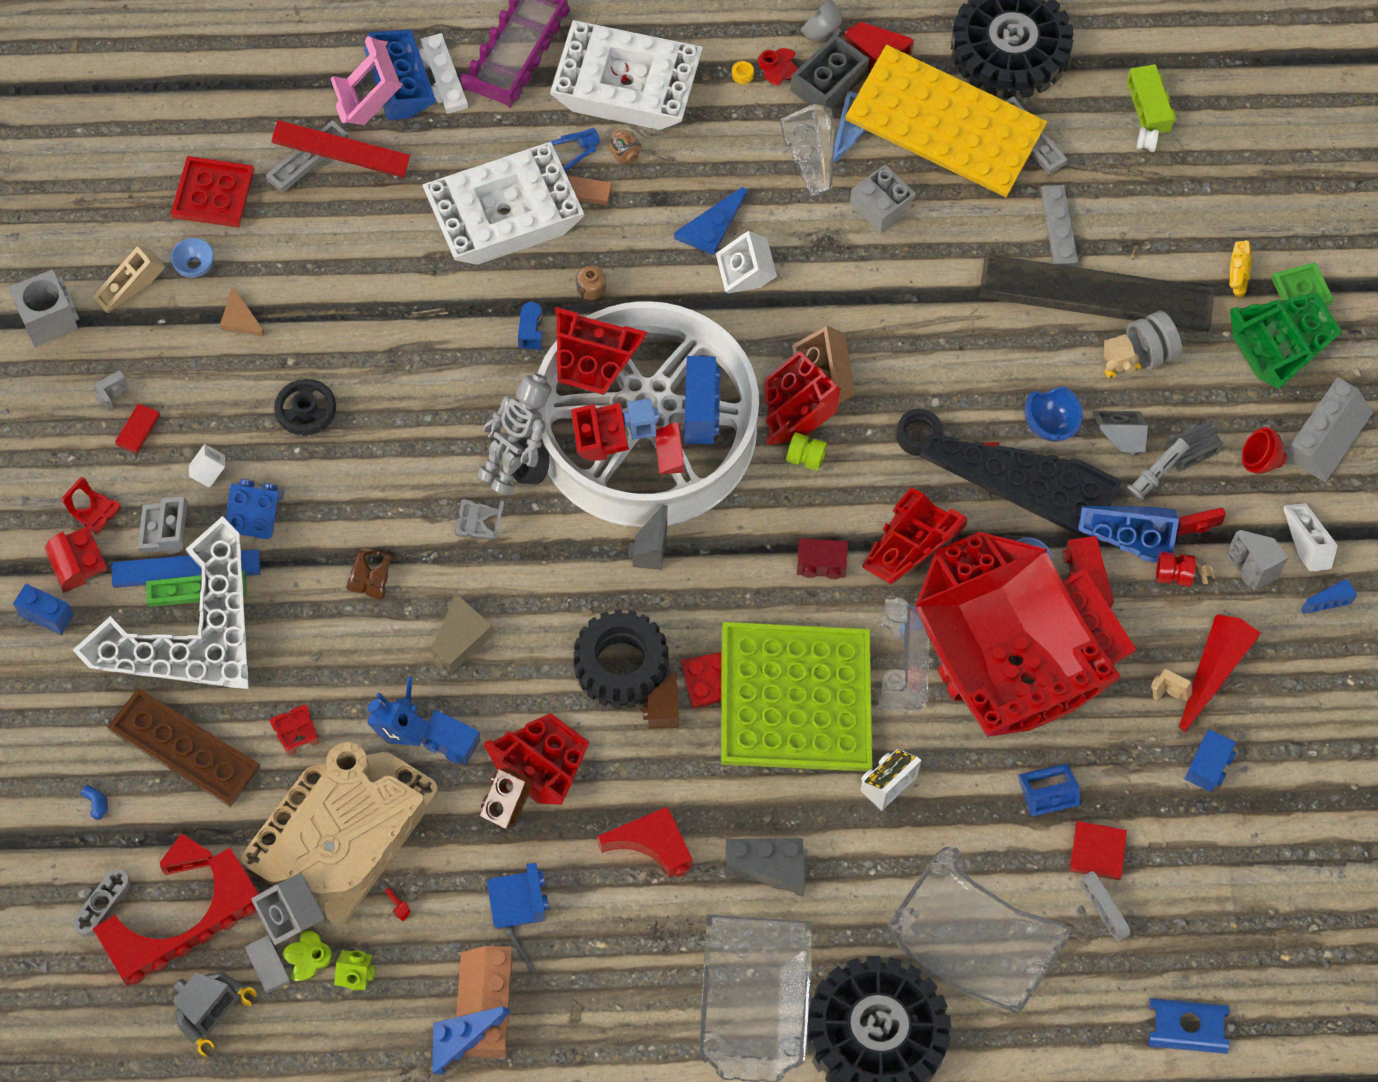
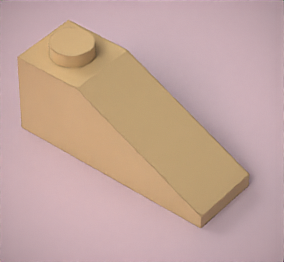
M137 246L92 297L105 312L109 313L150 285L166 266L153 251Z

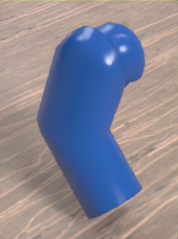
M87 784L83 788L81 795L91 801V817L100 820L108 811L107 797Z

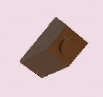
M671 672L648 695V705H643V720H648L649 729L678 728L677 672Z

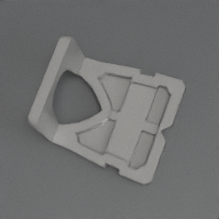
M461 500L460 518L457 520L455 530L456 536L465 538L466 536H471L474 539H496L504 501L501 500L499 508L496 509L480 503L475 504L473 501ZM491 517H497L494 532L488 529L483 521Z

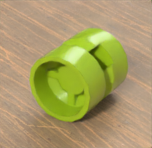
M795 432L788 449L786 462L798 466L804 463L805 468L818 472L822 465L828 442L818 439L809 441L808 436Z

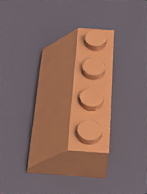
M483 946L461 952L456 1017L502 1006L510 1008L513 965L512 947ZM509 1015L498 1026L492 1025L484 1032L486 1037L472 1049L467 1050L464 1056L506 1058Z

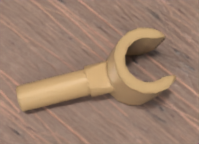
M1196 561L1195 568L1199 571L1203 584H1208L1206 576H1211L1215 579L1211 565H1202Z

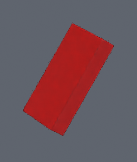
M138 403L117 437L116 445L138 454L158 421L160 413Z

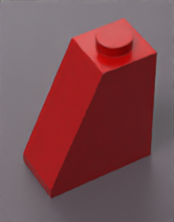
M859 22L854 27H849L844 34L845 42L869 58L868 68L870 70L873 69L886 45L909 56L912 54L914 40L911 37L867 23Z

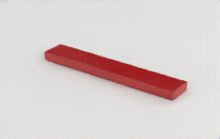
M277 120L271 140L273 144L405 178L410 160V155L280 120Z

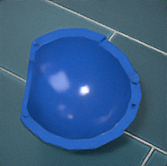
M1058 387L1046 393H1040L1039 391L1031 392L1027 397L1024 407L1025 421L1031 431L1042 440L1051 442L1064 441L1073 437L1080 429L1083 418L1082 406L1076 395L1067 387Z

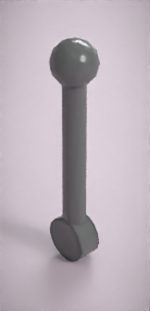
M507 927L505 929L506 936H509L527 964L531 973L536 972L535 966L514 935V928Z

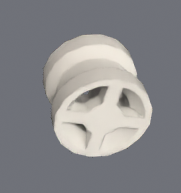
M1140 127L1136 149L1141 150L1145 148L1149 152H1155L1159 130L1148 131L1146 128Z

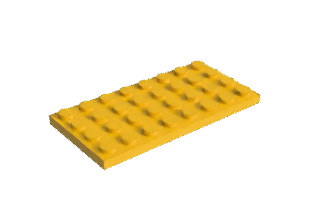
M888 45L885 46L845 116L846 121L1006 198L1047 124V121Z

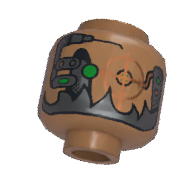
M618 130L610 137L609 150L619 163H634L638 160L642 145L633 132Z
M586 266L577 273L576 288L578 294L586 300H597L603 296L606 290V276L602 269L596 266Z

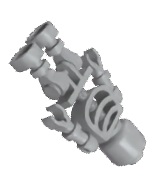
M534 373L533 376H524L516 392L517 399L509 396L504 397L500 403L501 407L499 410L493 413L494 418L487 422L483 428V432H491L488 438H497L498 440L490 444L489 459L485 461L486 466L480 467L477 477L485 482L492 483L491 488L501 494H513L515 487L509 481L513 480V473L522 463L535 467L538 462L537 449L541 447L542 442H540L542 433L545 432L546 423L542 420V414L537 411V408L545 406L552 390L551 386L546 382L547 378L538 373ZM501 423L503 424L505 430L508 433H510L509 435L500 432L502 426ZM519 438L528 439L527 444L529 445L526 449L517 442ZM501 460H503V462H504L503 469H504V470H501L500 473L498 474V473L495 472V469L497 470V469L499 468V466H500V464H499L498 462H500Z

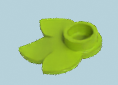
M309 930L302 931L300 942L289 944L282 952L285 960L295 965L291 975L293 981H305L312 978L318 969L327 967L332 961L331 948L322 943L320 936L316 932ZM321 951V956L315 959L317 953Z

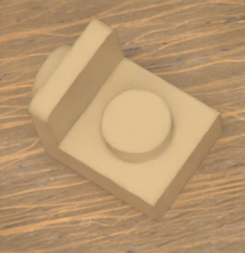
M1164 669L1160 676L1157 675L1151 684L1153 699L1159 701L1165 691L1172 697L1181 698L1185 701H1188L1192 695L1191 681L1167 669Z

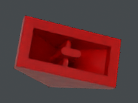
M181 833L159 863L163 874L169 875L208 867L210 865L207 860L213 858L209 850Z

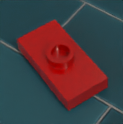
M1224 507L1179 517L1176 536L1192 532L1203 533L1212 527L1222 525L1226 517Z

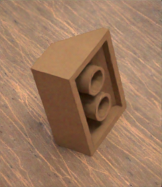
M825 326L792 345L793 355L799 350L803 352L841 388L838 404L855 395L845 333Z

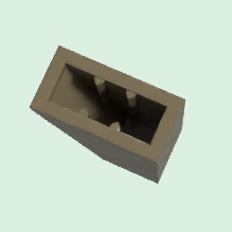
M459 595L453 598L432 648L434 664L443 671L445 669L450 674L456 671L493 636L492 625Z

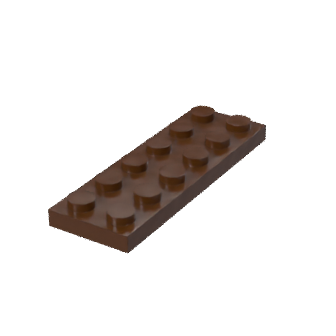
M137 688L107 727L116 736L230 808L261 768L260 764L139 688Z

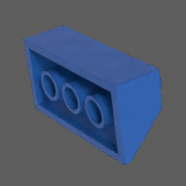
M412 30L369 32L368 36L373 39L388 42L386 49L398 80L403 84L383 105L387 120L409 119L433 105L436 100ZM365 44L364 51L366 57H368L370 54ZM376 65L371 68V72L377 86L381 78Z

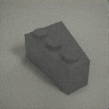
M803 838L726 839V874L756 883L758 881L771 885L772 888L778 890L781 888L794 892L798 896H804Z

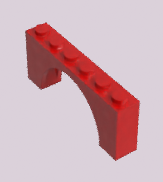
M230 847L207 860L214 877L213 899L204 917L187 932L165 939L147 938L129 930L116 915L92 928L126 987L142 982L146 975L154 970L160 971L169 964V961L177 956L180 958L187 955L199 943L209 942L214 938V934L219 931L234 927L237 921L244 916L249 917L257 913L251 898L259 894Z

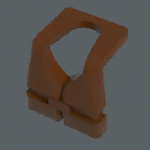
M371 548L361 549L350 574L352 575L348 579L347 590L360 594L365 592L367 596L383 599L386 592L385 583L388 580L389 565L391 561L396 560V556ZM375 554L384 557L382 563L377 568L371 570L366 562L365 555Z

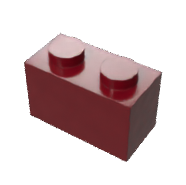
M799 538L797 575H802L806 578L823 576L833 580L845 578L848 541Z

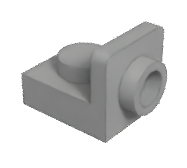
M120 370L95 383L98 392L95 394V397L101 407L106 405L109 411L114 410L110 398L119 396L124 390L128 389L125 377Z

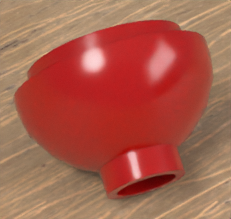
M1268 427L1260 428L1252 433L1246 440L1242 450L1244 468L1255 474H1264L1275 468H1280L1284 465L1287 458L1280 435Z

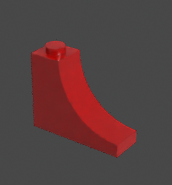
M668 806L597 836L601 853L618 849L641 852L658 862L669 878L675 875L676 877L684 876L690 872L693 866V859Z

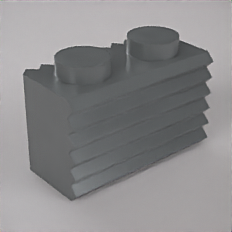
M1197 422L1182 434L1180 432L1171 434L1167 438L1164 450L1167 451L1179 437L1190 446V449L1174 464L1177 470L1181 472L1194 464L1217 455L1222 448L1223 442L1215 433L1210 422L1203 424Z

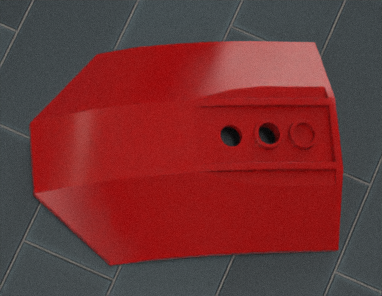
M978 532L936 550L916 602V610L949 677L986 737L1036 729L1076 711L1120 679V674L1091 633L1069 596L1046 548ZM1013 656H1019L1023 659V663L1015 666L1009 662V659ZM1025 677H1030L1034 679L1035 682L1032 684H1026L1022 682V679Z

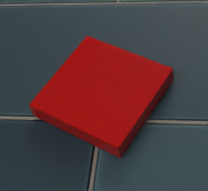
M1076 821L1069 871L1081 874L1093 871L1098 877L1120 880L1127 830Z

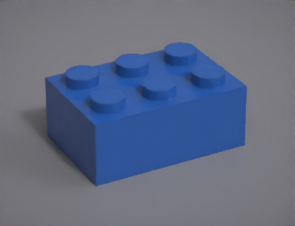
M687 356L684 444H713L714 435H719L721 366H716V357Z

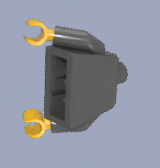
M196 973L188 982L180 979L173 987L174 993L177 994L173 999V1003L178 1007L175 1012L178 1028L192 1043L198 1045V1051L204 1057H207V1055L202 1052L203 1045L210 1044L214 1050L215 1046L210 1040H204L201 1036L207 1037L239 998L236 994L241 996V1002L245 1006L252 1005L249 1000L244 998L246 994H251L254 997L257 996L253 988H242L241 983L226 973H208L207 975Z

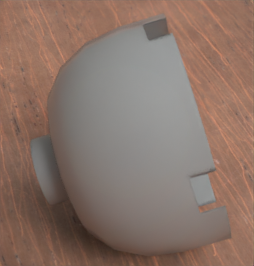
M827 0L800 31L805 37L817 43L826 41L834 34L838 35L841 32L839 29L842 23L841 10L832 0Z

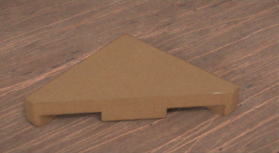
M231 288L220 324L221 329L263 336L264 331L237 291Z

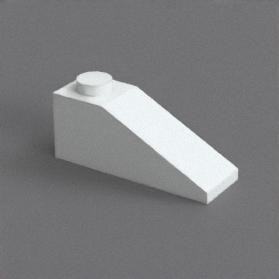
M1306 503L1284 505L1283 510L1298 556L1309 571L1332 569L1338 545Z

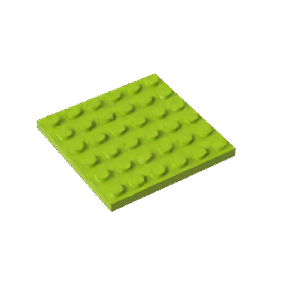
M723 622L721 647V765L868 771L872 769L870 629Z

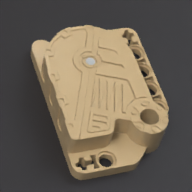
M343 742L335 745L328 752L325 764L308 767L301 774L242 854V862L245 869L271 886H275L301 872L309 884V889L316 903L324 905L327 920L334 926L344 925L349 920L438 795V788L433 779L393 754L380 752L366 755L364 749L352 742ZM346 765H355L349 770L342 769ZM403 772H409L413 778L408 783H402L398 780L399 775ZM317 773L321 776L316 784H309L307 782L310 774ZM417 780L423 788L430 786L432 793L426 792L422 795L421 788L416 785ZM303 793L306 795L300 805L294 804L292 802L293 796ZM283 813L291 815L286 825H281L277 822L278 816ZM266 834H274L276 841L272 845L262 843V839ZM257 845L262 849L260 853L256 847ZM259 853V862H253L250 865V861L248 858L250 856L254 858Z

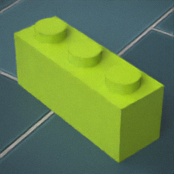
M1156 64L1131 68L1126 82L1141 126L1148 131L1159 130L1158 134L1171 132L1173 123L1176 122V113L1170 107L1169 93L1164 90L1161 72L1158 73Z

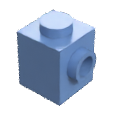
M651 399L627 402V412H623L625 427L630 426L632 440L656 437V423L659 422L658 409L653 408Z

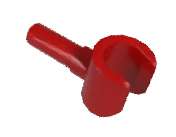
M390 887L386 888V894L396 905L392 911L393 914L401 921H404L411 912L407 903L398 899Z

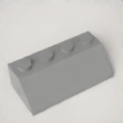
M1337 377L1291 443L1286 453V459L1326 483L1373 414L1359 389Z

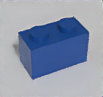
M27 583L13 602L19 616L59 635H62L74 616L69 603Z
M435 710L428 721L430 726L422 740L423 746L433 753L438 751L444 754L449 761L455 764L460 762L467 765L481 741L480 732Z
M1208 729L1184 780L1211 793L1216 785L1221 787L1227 774L1223 772L1226 764L1231 765L1237 753L1233 751L1236 742Z

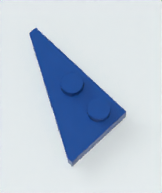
M741 187L674 233V239L714 255L744 201L747 189Z

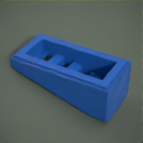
M1343 580L1308 598L1301 611L1303 614L1349 605L1353 603L1357 593L1348 580Z

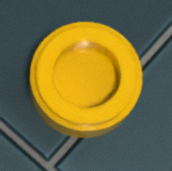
M740 61L733 65L732 78L735 82L747 84L752 81L754 67L749 62Z

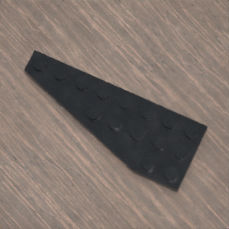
M930 434L919 456L1082 538L1091 537L1078 530L1082 506H1111L1122 484V480L1079 459L1071 458L1066 460L1058 458L1056 455L1034 454L1033 451L999 445L992 447L984 445L982 442L959 441V438Z

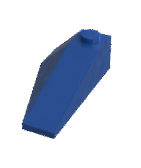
M1082 506L1078 530L1090 536H1097V539L1111 543L1125 552L1133 553L1145 561L1157 562L1160 551L1173 553L1179 517L1176 509L1160 507Z

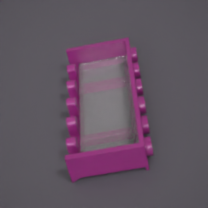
M509 0V9L507 11L501 10L499 14V26L497 28L492 26L489 31V43L481 44L479 49L480 58L478 61H471L469 66L470 75L462 74V90L475 92L508 105L511 108L513 103L520 99L524 84L527 85L529 83L534 67L537 68L539 66L541 55L544 51L548 50L553 34L556 35L558 33L561 20L568 16L570 11L568 0Z

